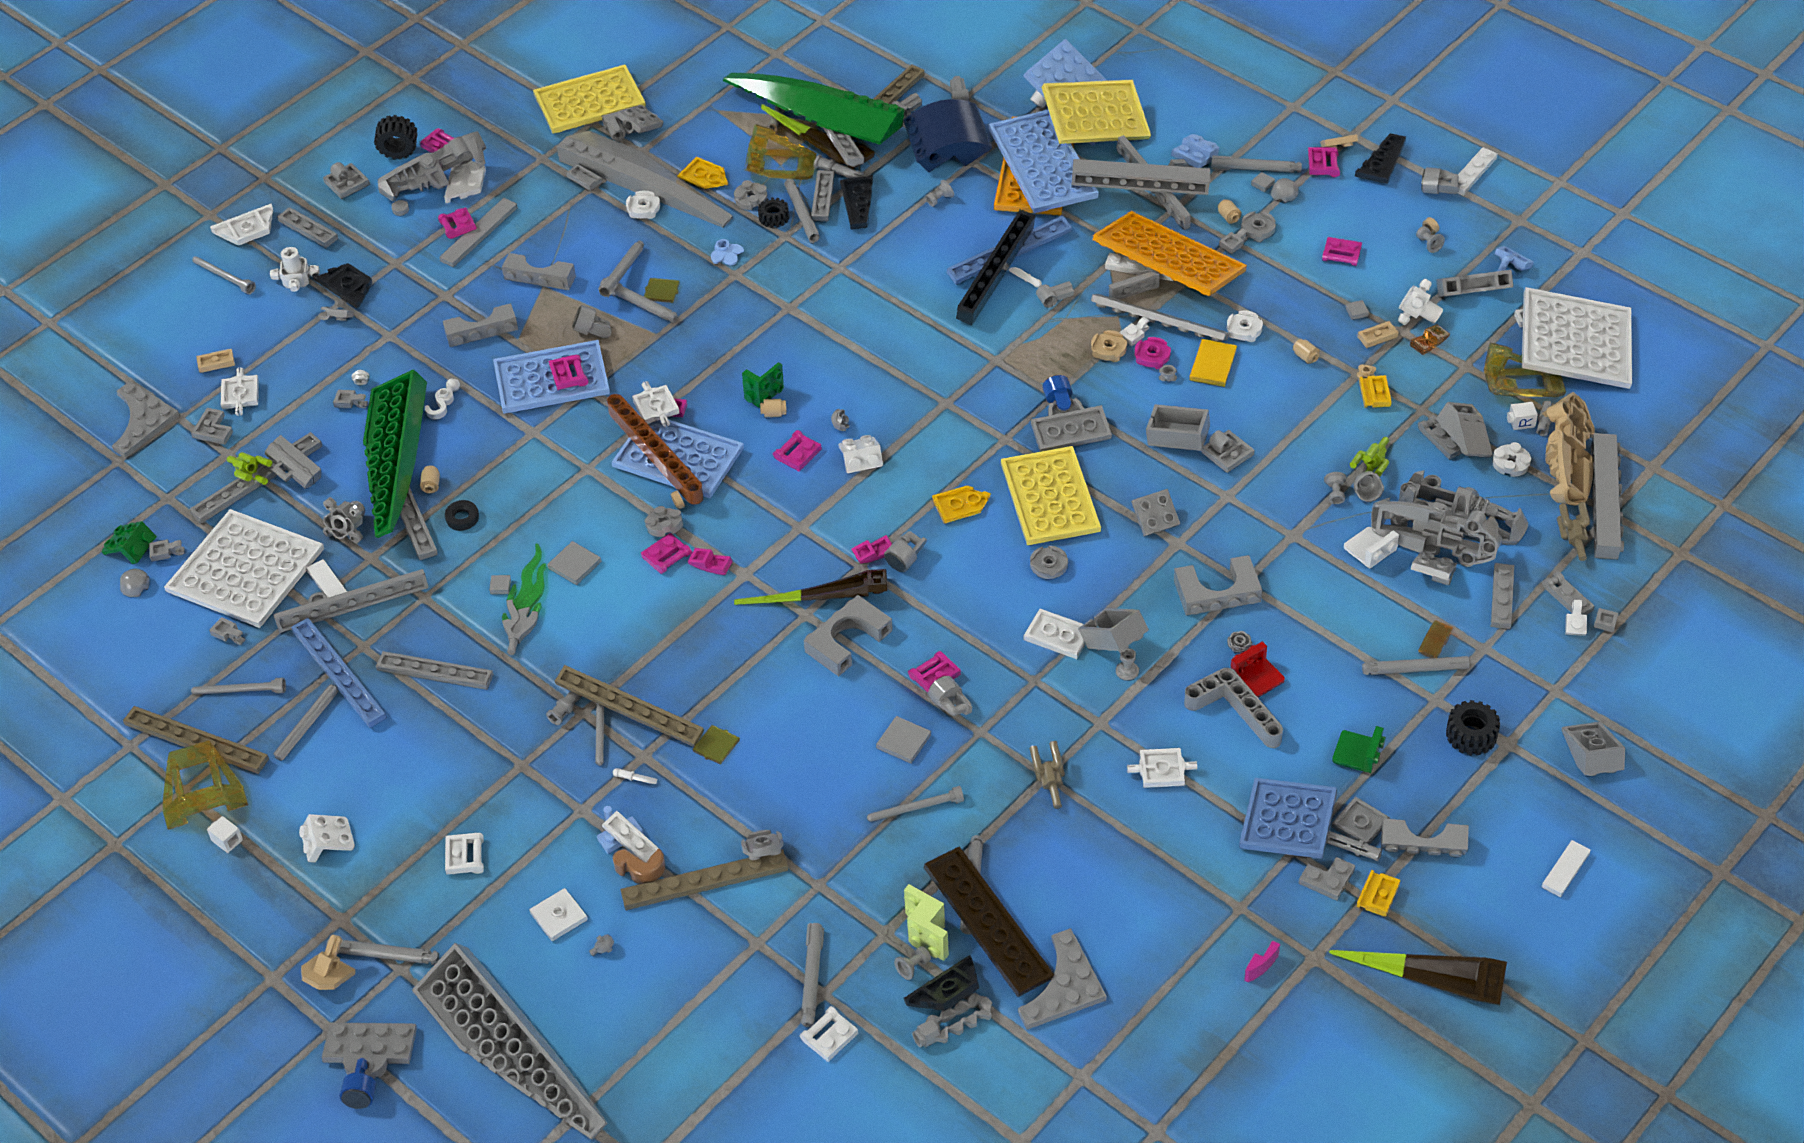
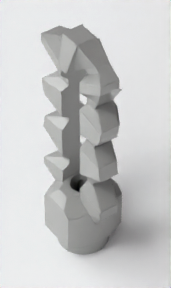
M974 993L967 1002L961 1000L956 1003L954 1009L949 1008L946 1011H942L940 1017L935 1015L928 1016L926 1022L917 1026V1029L912 1032L914 1041L919 1047L924 1046L925 1048L935 1042L946 1043L948 1042V1032L961 1035L963 1033V1025L975 1028L977 1027V1018L992 1019V1002L988 997ZM980 1005V1011H975L972 1015L961 1018L959 1022L940 1030V1023H945L956 1015L968 1011L969 1008Z

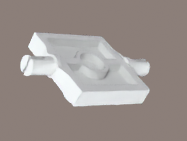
M240 367V370L239 368L236 369V376L221 379L222 410L235 408L237 416H239V413L240 416L243 415V407L258 405L259 394L258 376L244 375V369Z
M648 381L643 382L642 387L644 391L632 396L638 412L647 424L660 420L663 427H666V425L668 427L670 422L667 417L679 414V408L667 385L651 388Z
M1181 748L1140 750L1139 764L1127 765V773L1140 772L1143 788L1184 786L1185 770H1197V761L1184 762L1181 756Z

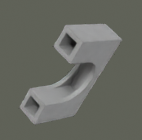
M1250 556L1230 559V574L1234 585L1222 591L1205 588L1199 582L1193 565L1174 568V583L1185 615L1261 602L1262 588Z
M857 595L852 600H849L843 608L836 611L826 622L821 623L813 633L806 636L804 639L805 653L839 677L852 666L851 652L838 644L834 637L842 630L855 628L866 632L880 642L893 631L892 618Z

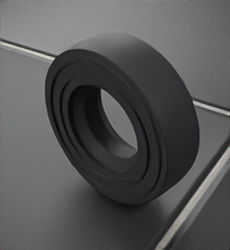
M468 500L455 501L445 510L446 523L454 530L463 531L470 529L476 525L479 519L477 506ZM465 511L469 513L468 517L464 519L455 518V515L459 512Z

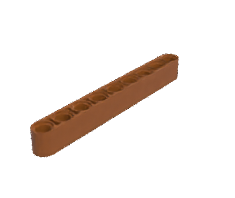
M610 395L607 398V405L611 418L690 504L701 503L703 501L701 482L621 395Z

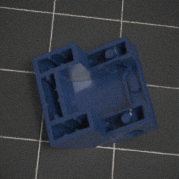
M948 99L933 102L919 108L903 120L916 161L928 173L953 156L964 166H967L992 149L979 109L975 103L969 101Z

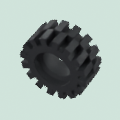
M774 197L771 200L767 198L765 202L762 201L758 206L759 221L762 225L765 224V227L769 225L770 228H774V226L779 228V225L783 226L784 222L787 223L789 220L787 202H784L783 199L780 200V198L774 200Z

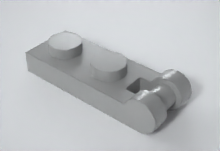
M1435 415L1429 417L1427 421L1423 420L1418 423L1419 430L1449 460L1462 454L1461 448L1440 427Z
M1556 572L1551 578H1546L1542 581L1543 587L1571 613L1574 600H1582V615H1587L1594 611V605L1566 581L1561 572Z

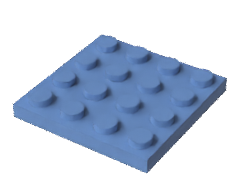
M1255 778L1239 842L1240 849L1323 859L1337 796V787Z

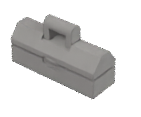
M282 435L270 443L265 450V455L276 464L272 471L285 482L293 478L306 489L321 478V468Z

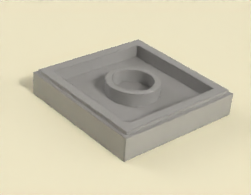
M572 541L547 565L551 571L578 585L602 561L601 557Z
M896 716L877 742L876 748L912 764L930 738L931 731Z
M1354 797L1332 822L1331 827L1348 838L1357 841L1363 840L1365 844L1370 845L1381 832L1383 819H1390V817L1359 798Z

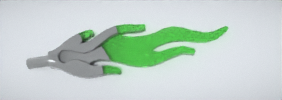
M537 543L535 544V556L522 570V585L519 594L515 598L517 593L516 584L512 586L506 601L511 620L507 617L506 613L502 615L504 630L509 639L507 650L509 655L515 654L517 644H520L522 639L536 626L538 615L542 608L541 603L537 602L544 592V571L547 567L546 563H543L538 568L537 580L533 585L532 576L542 558V551ZM533 608V610H532L530 616L527 617L528 614H529V612H530V610Z

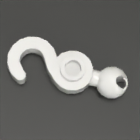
M450 378L446 382V388L436 392L435 398L440 408L439 410L433 411L428 405L425 406L428 418L436 420L443 418L447 414L446 406L454 401L453 392L460 388V382L457 379Z

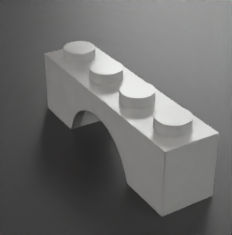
M509 253L502 265L504 279L569 290L576 278L574 264L557 261L549 267L536 268L526 262L525 255Z
M1512 270L1436 279L1438 297L1513 287Z
M511 303L495 307L488 318L479 322H468L461 317L442 321L450 347L518 330L516 316Z
M1383 819L1381 848H1386L1388 852H1398L1399 849L1407 850V853L1418 854L1420 851L1428 852L1429 855L1448 853L1451 857H1462L1468 850L1469 825L1447 824L1443 832L1438 836L1421 838L1409 830L1405 820Z

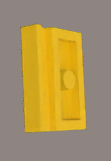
M1386 375L1368 376V378L1359 377L1364 408H1367V406H1372L1373 408L1391 407L1392 401Z
M1371 870L1357 901V907H1364L1367 911L1386 917L1401 880L1382 873L1377 874L1374 873V870Z

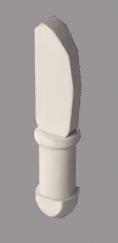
M1017 267L1009 269V272L1022 278L1025 282L1031 283L1034 287L1039 288L1042 285L1039 279L1032 277L1022 269Z
M619 768L613 770L615 777L657 784L658 779L635 774L634 771L630 772Z

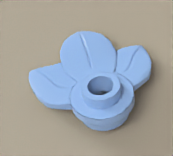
M720 239L714 246L715 250L711 253V260L714 264L723 261L726 265H735L738 261L737 255L743 253L744 249L739 244H730L728 240Z

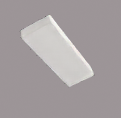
M324 559L306 567L312 579L320 590L326 594L327 598L347 592Z
M618 811L602 824V827L630 853L644 862H647L652 854L659 849Z
M1571 840L1542 883L1541 888L1561 897L1589 856L1591 850Z

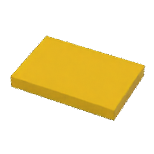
M1202 339L1189 380L1225 387L1237 351V345Z

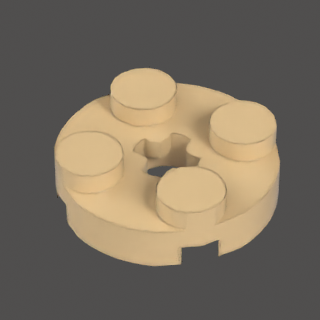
M1106 330L1104 334L1100 335L1097 333L1091 340L1092 355L1094 358L1118 362L1120 357L1127 351V341L1117 331Z

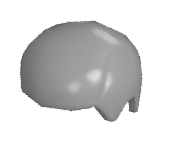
M1282 178L1273 185L1271 196L1275 201L1282 199L1286 203L1293 201L1298 196L1299 188L1294 181Z
M1372 471L1361 473L1354 482V490L1357 496L1366 502L1377 500L1384 491L1381 478Z
M130 569L124 572L120 578V591L128 597H139L144 589L148 590L150 577L141 569Z

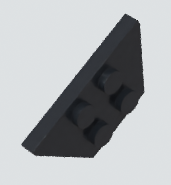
M349 263L327 269L328 273L318 275L316 272L312 274L313 280L357 309L360 307L373 283L371 277Z
M968 955L904 997L905 1004L911 1007L946 1011L965 997L970 996L980 988L971 955Z

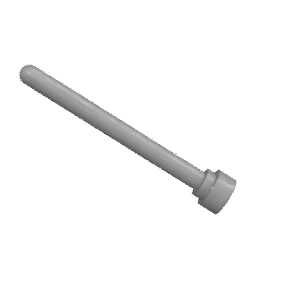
M195 256L192 259L197 265L238 285L241 291L246 294H252L256 288L255 282L249 279L242 280Z
M283 677L275 678V680L265 683L193 687L191 692L196 695L271 690L279 694L286 692V681Z
M596 703L595 763L601 766L604 762V706Z
M961 786L953 787L946 794L870 813L867 815V820L872 822L948 801L955 802L956 804L964 802Z

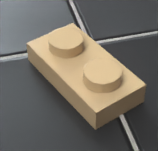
M1356 134L1320 141L1321 147L1337 148V145L1343 144V147L1353 146V142L1358 141V137Z
M1390 321L1359 331L1357 337L1366 348L1397 338L1398 331Z
M232 349L196 356L200 373L235 366Z

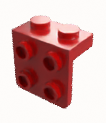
M1263 641L1257 645H1252L1245 652L1235 655L1231 659L1230 667L1258 698L1285 681V677L1266 659L1267 645Z

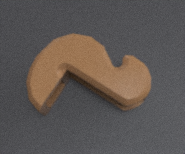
M625 849L618 850L613 855L616 873L624 876L626 872H629L631 879L637 884L655 881L661 877L665 870L664 854L660 849H657L647 862H644Z

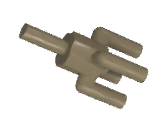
M1580 502L1578 504L1580 514L1574 520H1571L1569 517L1567 505L1564 503L1560 504L1561 516L1557 517V523L1561 538L1564 540L1568 539L1569 544L1576 547L1579 560L1585 561L1587 556L1584 543L1588 541L1586 527L1590 524L1586 503Z
M1057 741L1049 743L1053 761H1046L1043 764L1041 763L1037 746H1031L1029 749L1036 778L1042 782L1043 789L1050 790L1053 807L1055 809L1061 808L1058 787L1063 785L1061 777L1065 775L1058 743Z

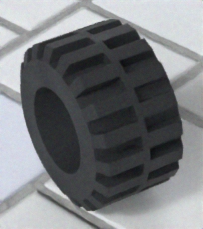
M386 116V118H382L377 123L374 138L375 148L379 150L381 155L384 154L387 158H408L416 149L417 127H415L413 122H410V119H405L404 116Z
M1470 700L1468 703L1463 701L1461 705H1455L1454 709L1450 711L1446 728L1448 742L1452 743L1454 749L1458 748L1459 752H1467V755H1472V753L1481 755V752L1485 754L1489 749L1492 750L1497 742L1500 728L1499 715H1496L1495 709H1490V705H1484L1481 701L1477 703L1474 700ZM1466 726H1475L1479 728V730H1473Z

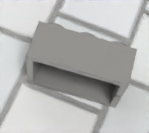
M1155 404L1146 427L1148 445L1202 451L1210 428L1209 410Z
M1106 608L1094 617L1099 628L1096 627L1093 619H1090L1078 628L1088 649L1118 652L1128 649L1129 644L1142 639L1143 634L1149 631L1139 610Z

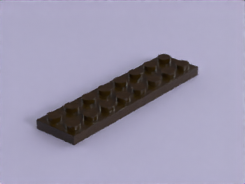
M960 846L924 863L925 871L1017 997L1052 979L1054 976L1052 970Z

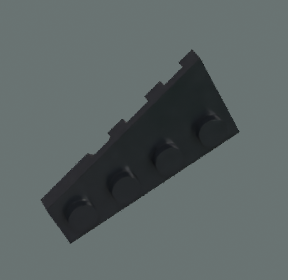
M1390 133L1381 142L1379 148L1372 152L1371 157L1363 162L1362 167L1355 171V177L1388 184L1405 145L1406 137Z
M873 175L840 180L850 229L868 227Z

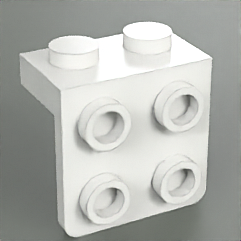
M871 435L861 436L857 440L845 439L842 443L838 444L844 456L847 473L883 466L880 445Z
M1367 527L1345 542L1344 549L1370 569L1397 550L1399 534L1393 530L1385 537H1382L1374 532L1371 527Z
M309 814L304 824L300 827L299 834L303 840V850L306 853L308 862H316L323 849L352 851L355 847L346 817Z

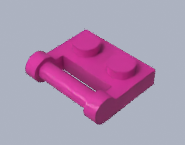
M437 128L419 143L421 148L433 153L443 148L454 137L444 133V130Z
M1308 147L1309 175L1338 177L1340 175L1337 162L1338 149L1335 147ZM1326 156L1330 157L1331 166H1327Z
M466 207L457 209L448 215L443 213L438 216V220L444 226L445 234L449 239L477 229ZM453 221L457 227L455 229L452 228L450 225V223Z
M1327 237L1322 261L1332 260L1351 263L1352 266H1357L1362 242Z
M576 354L549 361L557 390L577 385L586 386L589 381L587 376L584 375L581 366L582 360L579 355ZM569 365L575 367L576 377H572Z
M796 430L780 449L773 452V456L776 460L800 472L822 450L820 443L804 436L801 431ZM796 442L800 443L788 456L785 455Z
M671 533L641 552L642 558L660 574L666 572L668 567L684 556L688 557L692 554L690 547L686 544L684 545Z
M938 651L934 654V657L922 665L910 669L908 675L928 692L935 680L943 676H950L955 679L961 675V670L944 653Z

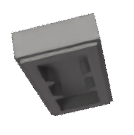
M579 164L566 172L569 179L590 191L602 183L601 177Z

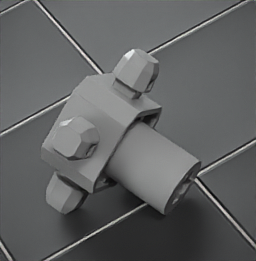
M329 497L323 502L326 510L330 511L324 517V525L326 527L323 529V533L327 537L333 535L341 540L349 535L350 539L357 544L363 539L362 534L356 528L362 524L365 507L359 501H344L337 506V502Z

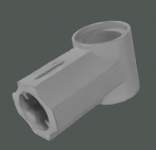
M954 76L950 80L951 99L969 101V93L965 87L964 79L960 76Z
M914 93L903 101H894L892 104L904 108V118H906L913 110L922 105V100L917 93Z
M618 111L602 115L605 130L608 129L612 140L616 142L622 141L625 137V131L621 119L617 117Z
M1070 281L1052 287L1045 284L1036 290V295L1044 307L1050 308L1058 300L1073 296L1074 290Z

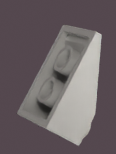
M1601 722L1562 727V733L1575 763L1584 775L1595 776L1598 773H1615L1616 771L1624 770L1625 747Z

